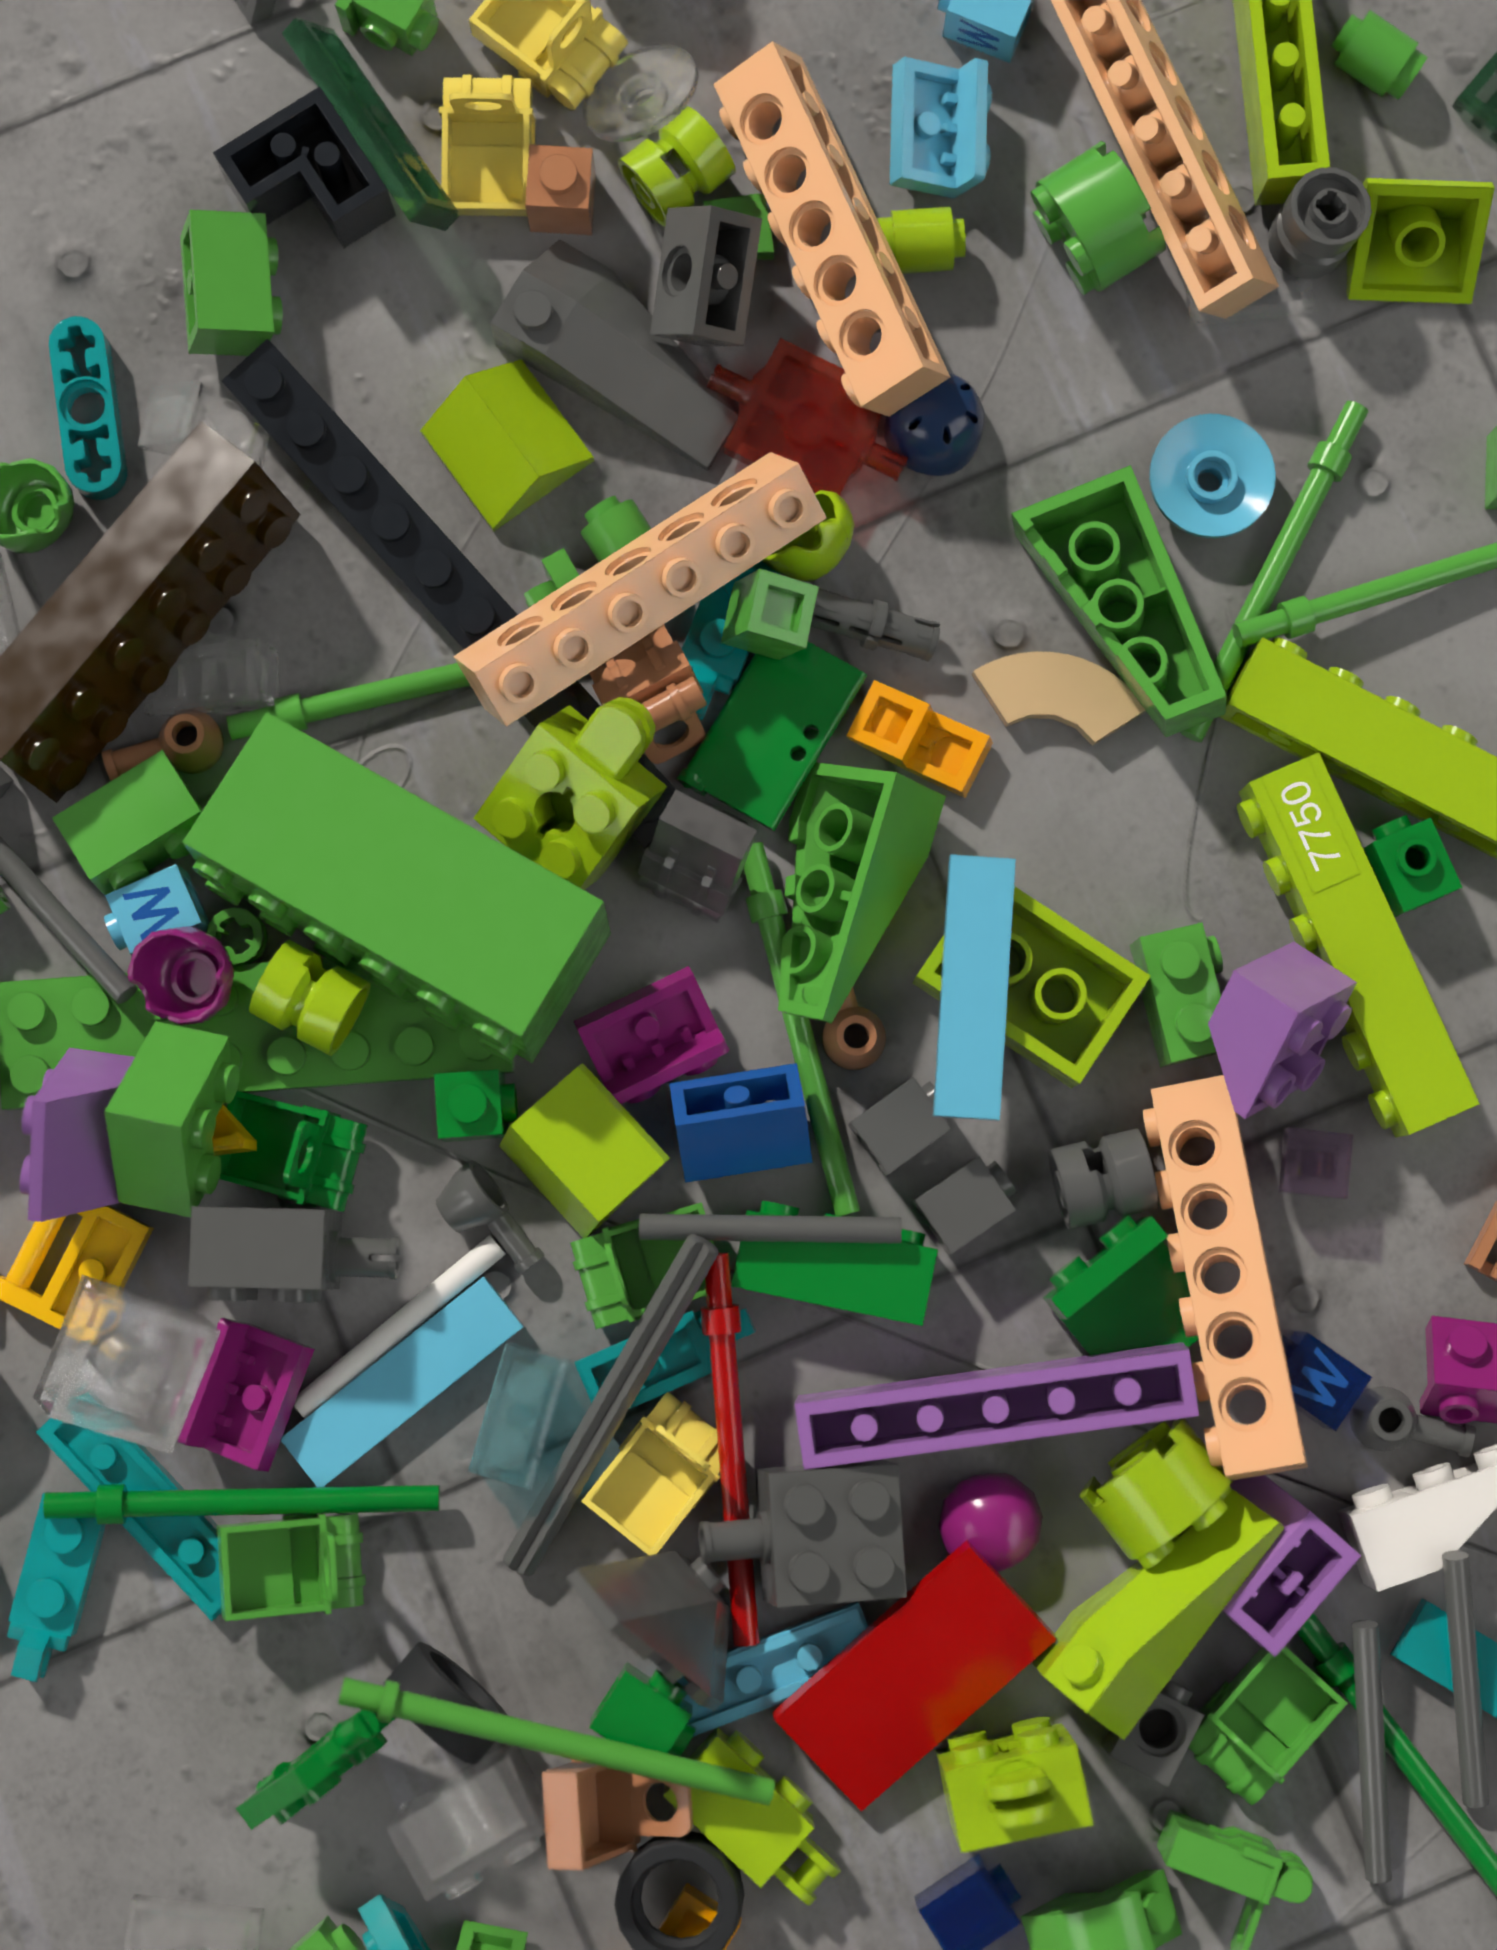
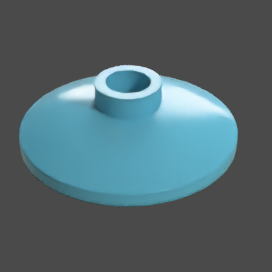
M1222 414L1193 416L1172 427L1157 445L1149 470L1151 493L1164 517L1180 530L1203 538L1228 537L1251 526L1259 519L1270 503L1276 481L1274 460L1263 438L1243 421ZM1203 473L1215 475L1219 481V489L1212 492L1203 490L1198 483V476Z

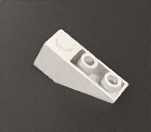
M1497 1444L1474 1452L1473 1455L1476 1463L1452 1471L1450 1463L1437 1464L1419 1470L1412 1474L1415 1484L1392 1492L1389 1484H1381L1361 1490L1352 1495L1354 1505L1338 1510L1349 1545L1361 1555L1356 1564L1365 1586L1379 1592L1439 1571L1443 1567L1442 1554L1448 1551L1459 1550L1497 1508Z

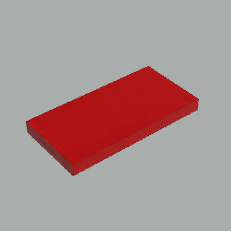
M966 1540L907 1592V1597L900 1598L773 1711L774 1721L862 1812L1057 1639L1049 1626L978 1550Z

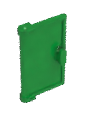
M809 641L805 649L780 660L755 654L688 766L682 768L676 780L683 787L691 789L703 797L708 794L766 828L775 831L868 675ZM810 727H814V728L817 729V730L811 729V730H808L807 732H805V731H806L808 728H810Z

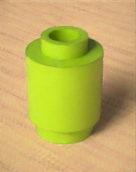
M951 207L891 210L890 217L877 218L902 274L954 270L955 257H965L966 235L964 219H953Z

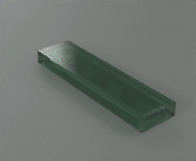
M294 18L282 32V35L316 85L321 87L408 220L412 223L446 231L460 217L457 213V208L335 30L302 18Z

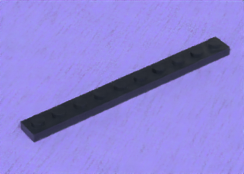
M268 338L222 380L223 384L463 649H466L518 615ZM577 680L524 716L536 729L538 724L569 705L587 720L590 719L600 705ZM643 753L638 762L667 786L632 834L646 850L647 847L651 846L658 821L676 789Z

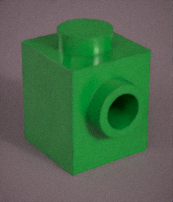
M1405 815L1372 830L1376 841L1363 849L1395 918L1463 888L1431 817L1412 825L1408 816Z
M499 1069L434 1074L438 1139L444 1142L503 1138L508 1130V1122H515L518 1119L515 1083L505 1084V1074Z
M628 1662L593 1713L589 1724L591 1730L605 1739L676 1756L682 1755L696 1731V1728L688 1724L692 1717V1705L684 1700L687 1695L684 1686L678 1681L673 1684L657 1669L649 1677Z

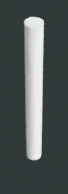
M488 1235L298 1393L294 1404L296 1410L304 1418H307L392 1350L506 1255V1252L492 1235Z

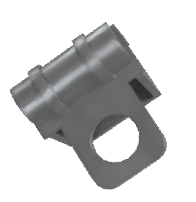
M675 790L658 821L650 848L647 847L643 854L638 874L641 875L638 884L654 891V895L661 899L666 897L690 909L691 914L697 917L702 915L718 923L742 882L740 875L758 830L750 827L745 820L709 802L698 801Z

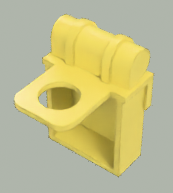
M484 0L469 18L472 36L519 70L518 76L520 78L532 79V87L546 98L552 93L563 106L570 110H575L584 98L588 99L594 92L595 84L608 68H613L619 61L618 56L628 45L625 36L603 18V11L599 7L595 9L591 6L590 0Z
M463 74L462 78L444 77L443 107H439V115L442 119L441 208L444 214L527 216L525 202L529 144L535 145L536 117L532 108V79L513 78V75H503V78H473L471 74Z
M669 1392L664 1394L647 1417L643 1416L618 1448L621 1451L581 1500L585 1506L648 1556L657 1554L691 1509L698 1505L711 1486L720 1478L718 1476L720 1467L716 1428H713L691 1410L692 1406L685 1400L682 1403Z

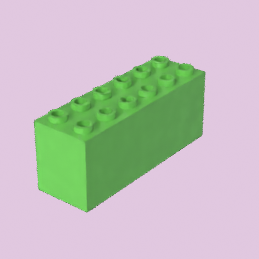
M268 712L261 719L182 842L196 861L192 869L207 880L205 886L214 894L234 905H238L242 898L248 900L253 906L261 910L259 917L271 927L288 936H292L296 929L302 931L316 942L313 948L330 961L345 968L351 960L358 963L362 968L371 973L368 980L384 992L398 999H401L406 991L426 1005L423 1011L432 1019L455 1031L463 1023L481 1036L478 1042L481 1046L508 1062H512L517 1054L533 1063L611 935L604 901Z

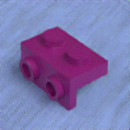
M689 966L574 1020L579 1035L605 1088L620 1104L624 1102H642L655 1095L662 1084L683 1074L692 1076L703 1073L717 1063L718 1057L728 1053L730 1050Z
M1431 1316L1425 1328L1428 1385L1419 1400L1420 1413L1441 1417L1444 1421L1455 1424L1472 1421L1497 1424V1323Z
M221 1318L216 1330L209 1335L202 1351L203 1364L193 1391L187 1395L179 1411L180 1425L175 1441L186 1446L207 1449L257 1471L269 1472L315 1349L251 1323Z

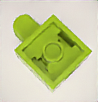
M624 697L613 699L598 707L589 720L572 706H567L538 724L473 819L506 847L579 888L587 889L602 877L667 788L663 782L638 762L654 737L656 726L651 714L643 704Z
M1050 1717L1029 1718L1013 1723L1011 1725L1012 1734L988 1739L985 1730L963 1732L948 1738L949 1747L935 1750L951 1828L961 1853L1094 1825L1077 1744L1062 1723L1051 1725Z

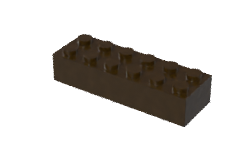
M203 421L195 427L0 656V761L56 803L67 791L73 789L82 781L90 763L108 742L115 740L121 735L127 726L129 717L150 693L155 692L164 684L173 665L190 645L197 643L204 637L212 619L231 597L236 596L246 587L251 578V573L273 548L278 547L286 540L292 525L301 515L255 460Z

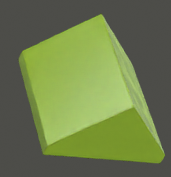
M1366 178L1363 185L1370 196L1372 213L1367 228L1352 245L1351 250L1347 254L1346 295L1348 300L1472 304L1495 189L1493 182Z
M522 359L464 376L420 430L423 437L493 532L595 461L591 452Z
M583 1063L513 1122L499 1145L582 1238L589 1237L670 1159Z

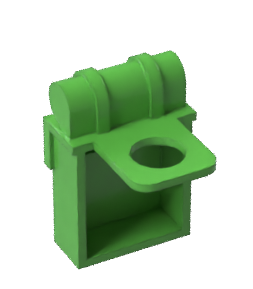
M702 1202L664 1213L706 1215ZM639 1219L610 1228L602 1229L603 1233L570 1242L575 1261L572 1262L574 1270L579 1272L587 1302H584L587 1312L590 1311L595 1329L629 1320V1323L639 1320L685 1241L639 1240ZM705 1279L692 1300L706 1296Z
M358 1513L330 1515L289 1514L281 1515L282 1519L217 1525L222 1618L225 1621L321 1611L324 1614H332V1609L364 1605L363 1586L366 1585V1574H362L360 1543L363 1542V1532L359 1530Z
M1286 1646L1283 1647L1276 1657L1261 1647L1230 1683L1225 1681L1200 1709L1205 1716L1188 1749L1194 1753L1195 1760L1201 1765L1206 1764L1226 1783V1788L1232 1794H1238L1249 1805H1253L1266 1794L1276 1781L1279 1784L1285 1781L1283 1778L1285 1774L1348 1703Z
M1169 1809L1157 1843V1848L1166 1866L1246 1896L1231 1940L1230 1950H1249L1264 1905H1269L1271 1896L1291 1903H1301L1311 1895L1313 1887L1312 1875L1297 1854L1288 1850H1277L1270 1839L1236 1826L1220 1828ZM1249 1916H1250L1249 1923H1248L1247 1929H1246V1931H1245V1927H1246L1248 1918H1249Z

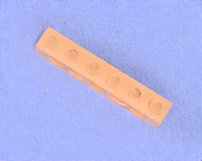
M1051 0L1129 166L1151 207V212L1161 228L1164 239L1198 310L1227 319L1278 288V282L1142 0Z
M773 41L713 84L723 104V107L719 110L720 118L728 132L736 140L740 141L747 157L743 162L745 173L754 187L763 193L772 211L767 215L768 223L779 241L788 246L796 265L792 267L793 278L802 293L811 299L820 316V319L816 322L817 330L823 342L832 352L837 354L845 373L841 376V381L847 395L860 408L891 416L949 379L950 375L802 57ZM782 117L779 130L772 136L775 123ZM806 169L805 180L801 187L796 189L797 180ZM831 222L830 234L821 244L822 231ZM856 275L855 288L851 295L846 298L845 289L847 283ZM881 328L880 344L871 353V339L874 333Z
M770 452L453 657L484 709L507 727L827 517L799 463Z
M1224 1075L1151 1089L1154 1108L1143 1110V1117L1150 1148L1162 1146L1166 1170L1155 1172V1180L1162 1210L1174 1208L1178 1233L1169 1234L1167 1242L1174 1273L1186 1271L1190 1297L1180 1298L1179 1304L1186 1337L1198 1335L1203 1361L1194 1362L1191 1365L1198 1401L1211 1400L1215 1426L1204 1428L1210 1464L1214 1467L1223 1466L1225 1477L1232 1480L1308 1468L1238 1115L1234 1111ZM1194 1137H1204L1215 1144L1212 1158L1200 1166L1188 1165L1180 1159L1182 1146ZM1207 1199L1219 1200L1228 1209L1224 1222L1214 1229H1201L1192 1222V1214L1195 1207ZM1219 1262L1232 1263L1240 1270V1280L1237 1286L1224 1294L1213 1293L1204 1284L1207 1270ZM1230 1326H1243L1253 1334V1344L1250 1351L1237 1359H1229L1219 1354L1217 1339L1220 1333ZM1244 1390L1257 1391L1266 1400V1410L1262 1418L1249 1425L1235 1422L1229 1412L1232 1398Z

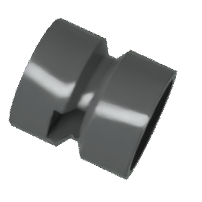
M1336 167L1318 168L1305 174L1294 186L1284 205L1274 217L1268 232L1269 251L1276 264L1289 275L1301 279H1319L1332 273L1368 226L1372 213L1371 202L1363 183L1350 172Z
M1138 1128L1103 1136L1098 1148L1094 1149L1083 1141L1048 1150L1052 1181L1059 1208L1068 1230L1104 1222L1109 1210H1114L1121 1217L1158 1209L1159 1201L1154 1171L1146 1144Z

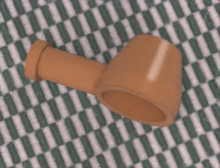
M182 710L174 713L164 722L158 738L116 751L112 749L102 751V758L111 781L161 750L165 752L178 771L186 774H198L209 770L218 762L224 748V737L219 725L208 714L198 710ZM184 727H194L197 729L196 740L188 746L178 745L176 741L178 732Z
M852 987L832 1024L826 1022L822 1033V1044L826 1055L833 1063L844 1069L859 1070L870 1066L881 1056L886 1043V1032L882 1021L875 1013L867 1008L858 1006L854 988ZM854 1024L862 1026L866 1030L868 1037L866 1044L857 1049L848 1046L843 1036L845 1029Z

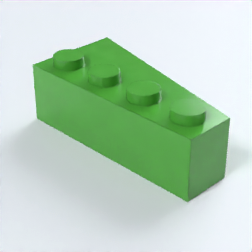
M1131 465L1011 513L1017 539L1165 737L1226 713L1227 695Z

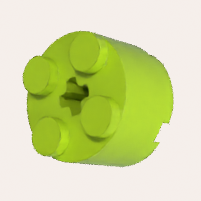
M1180 1418L1173 1420L1171 1428L1163 1421L1130 1443L1108 1462L1111 1467L1110 1472L1112 1476L1103 1485L1093 1476L1079 1494L1080 1498L1130 1560L1137 1559L1144 1569H1147L1157 1564L1174 1549L1176 1544L1172 1538L1188 1526L1192 1525L1196 1531H1201L1216 1521L1227 1510L1228 1506L1223 1499L1232 1491L1230 1487L1232 1479L1225 1477L1223 1466H1211L1206 1444L1187 1420Z

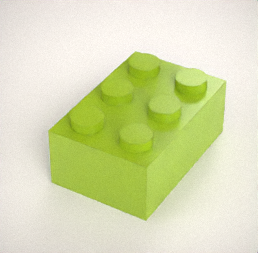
M1014 886L1005 1045L1068 1087L1073 1088L1082 1082L1151 975ZM944 935L912 982L938 1001H940Z

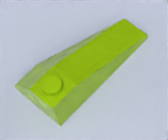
M1234 1489L1223 1499L1228 1506L1227 1510L1211 1525L1201 1531H1196L1192 1525L1188 1526L1172 1538L1176 1544L1174 1549L1157 1564L1144 1569L1139 1561L1071 1611L1054 1633L1057 1640L1032 1662L1043 1677L1087 1714L1123 1740L1285 1528Z

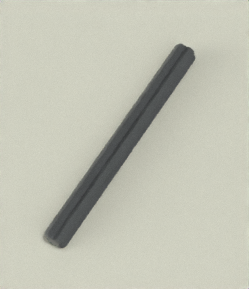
M694 1234L686 1238L503 1556V1562L510 1569L528 1577L535 1573L718 1255V1248L710 1241Z

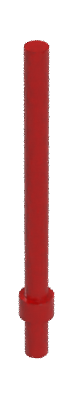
M718 1253L713 1265L704 1278L707 1306L701 1307L700 1311L702 1334L709 1335L723 1517L724 1521L750 1519L735 1333L741 1332L739 1304H733L729 1253ZM753 1559L727 1561L734 1645L738 1647L757 1645L760 1641Z

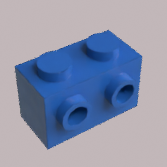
M797 1063L669 1083L685 1183L813 1163L806 1108Z

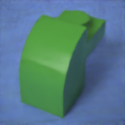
M1164 1869L1144 1870L1103 1892L1064 1893L1021 1916L1030 1950H1155L1182 1934Z

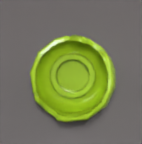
M820 490L815 493L827 517L825 520L763 559L762 562L776 572L802 582H813L833 570L847 552L855 526L847 502L835 492Z

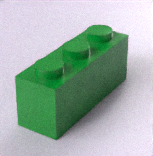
M762 1200L760 1212L747 1210L746 1215L798 1216L800 1208ZM825 1213L824 1216H838V1215H833V1214H827V1213ZM902 1229L901 1244L740 1241L731 1287L923 1326L938 1249L924 1246L926 1234Z

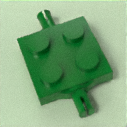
M359 1710L348 1719L336 1724L332 1730L292 1762H282L277 1765L269 1776L262 1778L263 1780L257 1783L256 1792L235 1809L251 1830L272 1816L282 1825L306 1805L311 1806L342 1781L340 1776L353 1766L357 1767L382 1748L388 1740L381 1731L396 1718L392 1717L390 1723H385L378 1720L377 1713Z

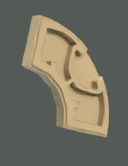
M1038 651L1018 653L989 662L972 673V677L1005 727L1028 718L1054 719L1075 728L1093 746L1146 712L1126 683L1116 675L1093 662L1069 654Z

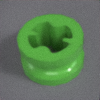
M237 907L224 909L216 914L208 924L207 934L215 937L221 944L222 934H230V932L225 930V927L232 921H236L243 928L252 927L253 940H245L250 947L243 953L239 954L231 946L224 947L232 964H251L260 959L268 943L267 928L262 920L248 910Z

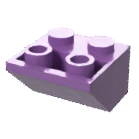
M1296 942L1289 943L1235 969L1208 1022L1234 1111L1244 1119L1268 1106L1272 1108L1278 1107L1289 1094L1298 1089L1301 1091L1309 1089L1319 1077L1325 1065V1059L1320 1057V1054L1327 1040H1331L1338 1035L1352 1012V1007L1346 1003L1357 982Z
M69 1048L55 1069H48L46 1071L42 1087L36 1096L30 1095L27 1098L22 1115V1132L24 1135L31 1136L30 1155L25 1157L21 1169L20 1192L21 1194L29 1195L28 1220L43 1222L120 1203L118 1202L104 1111L135 1057Z
M1266 1475L1232 1480L1230 1487L1277 1520L1285 1528L1221 1612L1257 1644L1276 1657L1361 1555L1309 1509Z

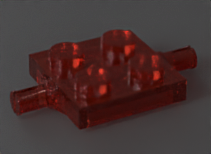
M782 338L778 341L767 365L757 372L751 380L723 367L720 363L715 367L714 374L710 376L707 388L739 402L738 420L724 445V454L748 466L770 452L797 462L814 494L820 490L835 492L841 497L850 479L861 471L864 465L898 482L909 460V457H904L876 443L877 429L883 414L860 408L852 402L841 381V376L845 373L844 369Z

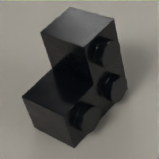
M320 86L213 152L226 182L247 213H265L266 225L311 198L343 248L396 216L387 187Z

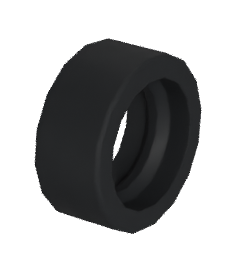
M418 1642L386 1679L399 1682V1690L507 1715L497 1701L464 1669L437 1649L422 1642ZM413 1722L447 1752L472 1765H476L496 1742Z
M691 1831L682 1837L655 1836L637 1849V1852H635L618 1880L614 1906L619 1930L633 1950H723L736 1931L741 1918L745 1891L739 1867L704 1834ZM678 1859L693 1862L706 1870L716 1884L719 1898L717 1914L709 1927L696 1936L685 1938L666 1935L654 1927L644 1913L641 1900L643 1883L650 1872L664 1862Z

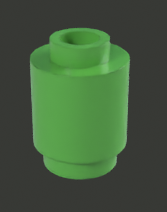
M1371 10L1368 11L1363 20L1352 14L1330 46L1340 53L1333 65L1382 97L1385 93H1388L1397 100L1407 90L1428 58L1416 49L1419 42Z
M614 495L601 501L586 512L584 517L589 524L582 529L580 534L598 562H601L652 528L633 499L620 503Z

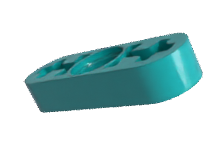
M72 316L60 321L53 328L48 343L65 472L70 482L82 495L93 500H105L120 492L126 483L128 473L111 346L103 331L94 321L82 316ZM84 335L90 345H95V347L86 349L84 354L86 369L92 377H80L77 361L70 352L65 351L75 347V337ZM96 393L104 398L105 409L102 416L90 424L76 422L72 417V406L75 400L83 394ZM109 434V438H108V439H104V438H103V437H105V436H107V435ZM76 438H81V439H82V440H79V441L75 442ZM83 439L96 440L97 451L106 464L111 465V468L102 470L101 481L93 483L86 473L81 472V469L91 467L92 463L90 447Z

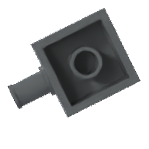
M192 1206L188 1287H207V1300L215 1301L257 1300L258 1288L273 1289V1302H322V1290L340 1289V1277H377L396 1280L399 1272V1262L373 1261L372 1256L400 1255L399 1238L341 1237L342 1212Z
M872 1460L804 1470L803 1465L755 1469L756 1519L722 1522L700 1521L699 1550L702 1563L711 1564V1562L759 1559L761 1564L763 1600L776 1608L907 1597L899 1469L897 1463L885 1460Z

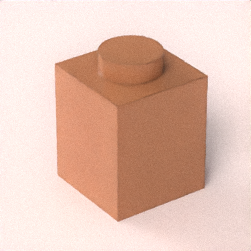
M529 144L525 206L530 232L592 235L596 182L592 148Z

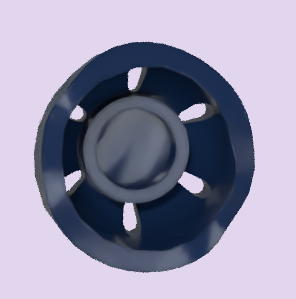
M949 373V379L893 415L887 416L885 420L884 436L890 453L908 469L924 475L945 476L958 472L972 459L982 437L984 425V408L971 384L952 373ZM916 422L918 427L915 430H909V427ZM945 435H949L950 443L948 444L943 440Z

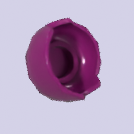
M191 926L163 929L149 934L134 947L127 971L129 982L136 984L145 998V1009L158 1017L168 1019L170 1022L182 1026L206 1022L224 1008L230 999L234 978L232 961L221 942L215 937Z
M986 1473L961 1481L943 1500L938 1527L946 1551L949 1554L968 1540L997 1572H1001L1022 1562L1037 1545L1040 1539L1043 1515L1034 1492L1017 1478L1007 1473Z

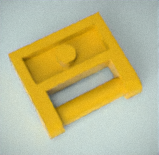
M111 1206L77 1213L83 1217L43 1296L32 1290L30 1286L66 1216L43 1222L35 1221L7 1277L0 1275V1300L88 1344H96L154 1230L153 1227Z

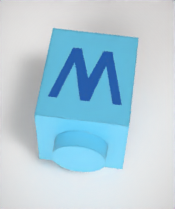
M939 0L937 10L946 13L942 36L1010 63L1033 10L1035 0Z
M177 864L105 895L112 910V913L104 916L106 927L116 947L120 951L128 947L130 954H133L134 947L152 932L191 926L206 933L210 923L188 872Z

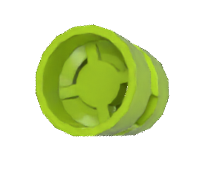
M689 106L685 107L659 128V141L654 142L645 139L618 160L619 170L632 193L646 211L664 227L668 208L693 207L695 205V192L698 191L705 195L710 194L736 173L733 159L721 138L706 119ZM667 160L672 165L677 174L680 176L678 179H676V177L671 172L669 167L665 164Z
M288 940L278 949L262 974L249 1005V1013L281 1030L291 1025L296 1026L298 1039L332 1056L343 1044L357 1021L367 1000L371 983L338 965L328 971L323 969V958Z

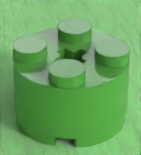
M1100 141L1035 183L1036 188L1030 191L1031 198L1037 208L1033 212V217L1039 229L1051 245L1061 239L1070 259L1065 263L1066 269L1074 284L1083 295L1093 289L1101 292L1166 250V243L1160 226L1148 232L1143 221L1146 218L1145 213L1151 207L1140 186L1114 150L1106 154V143Z

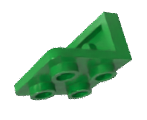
M1130 1215L1125 1216L1099 1238L1105 1246L1086 1263L1080 1256L1075 1257L1049 1279L1055 1288L1043 1297L1044 1301L1088 1355L1182 1342L1189 1348L1199 1339L1198 1335L1186 1337L1180 1311L1179 1299L1190 1297L1186 1271L1174 1273L1169 1248L1163 1242L1168 1235L1152 1216L1141 1217L1136 1222Z

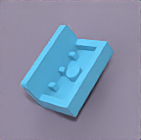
M903 57L893 64L890 146L891 186L955 199L985 179L991 158L990 147L986 140L987 113L992 101V89L988 83L987 60L974 58L959 69L909 57Z

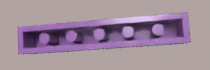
M1183 1342L798 1395L794 1403L804 1470L1199 1416L1190 1351Z

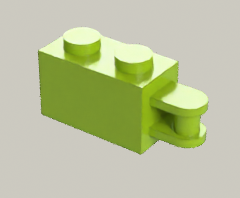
M719 1727L715 1728L688 1758L772 1778L759 1765L765 1758L764 1755L738 1730H735L729 1737ZM784 1775L778 1782L775 1781L774 1794L769 1806L691 1788L693 1825L760 1888L774 1874L801 1901L810 1906L817 1899L814 1891L829 1875L835 1879L841 1872L836 1862L808 1836L815 1828L813 1815L807 1811L813 1802L787 1776ZM665 1784L663 1796L677 1809L676 1796L672 1789ZM799 1847L808 1858L794 1873L784 1862Z

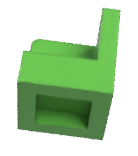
M758 569L741 578L732 587L721 643L777 660L805 649L819 586L763 569Z

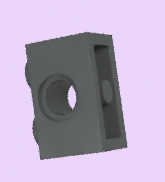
M712 205L668 208L650 335L698 346H744L762 218Z

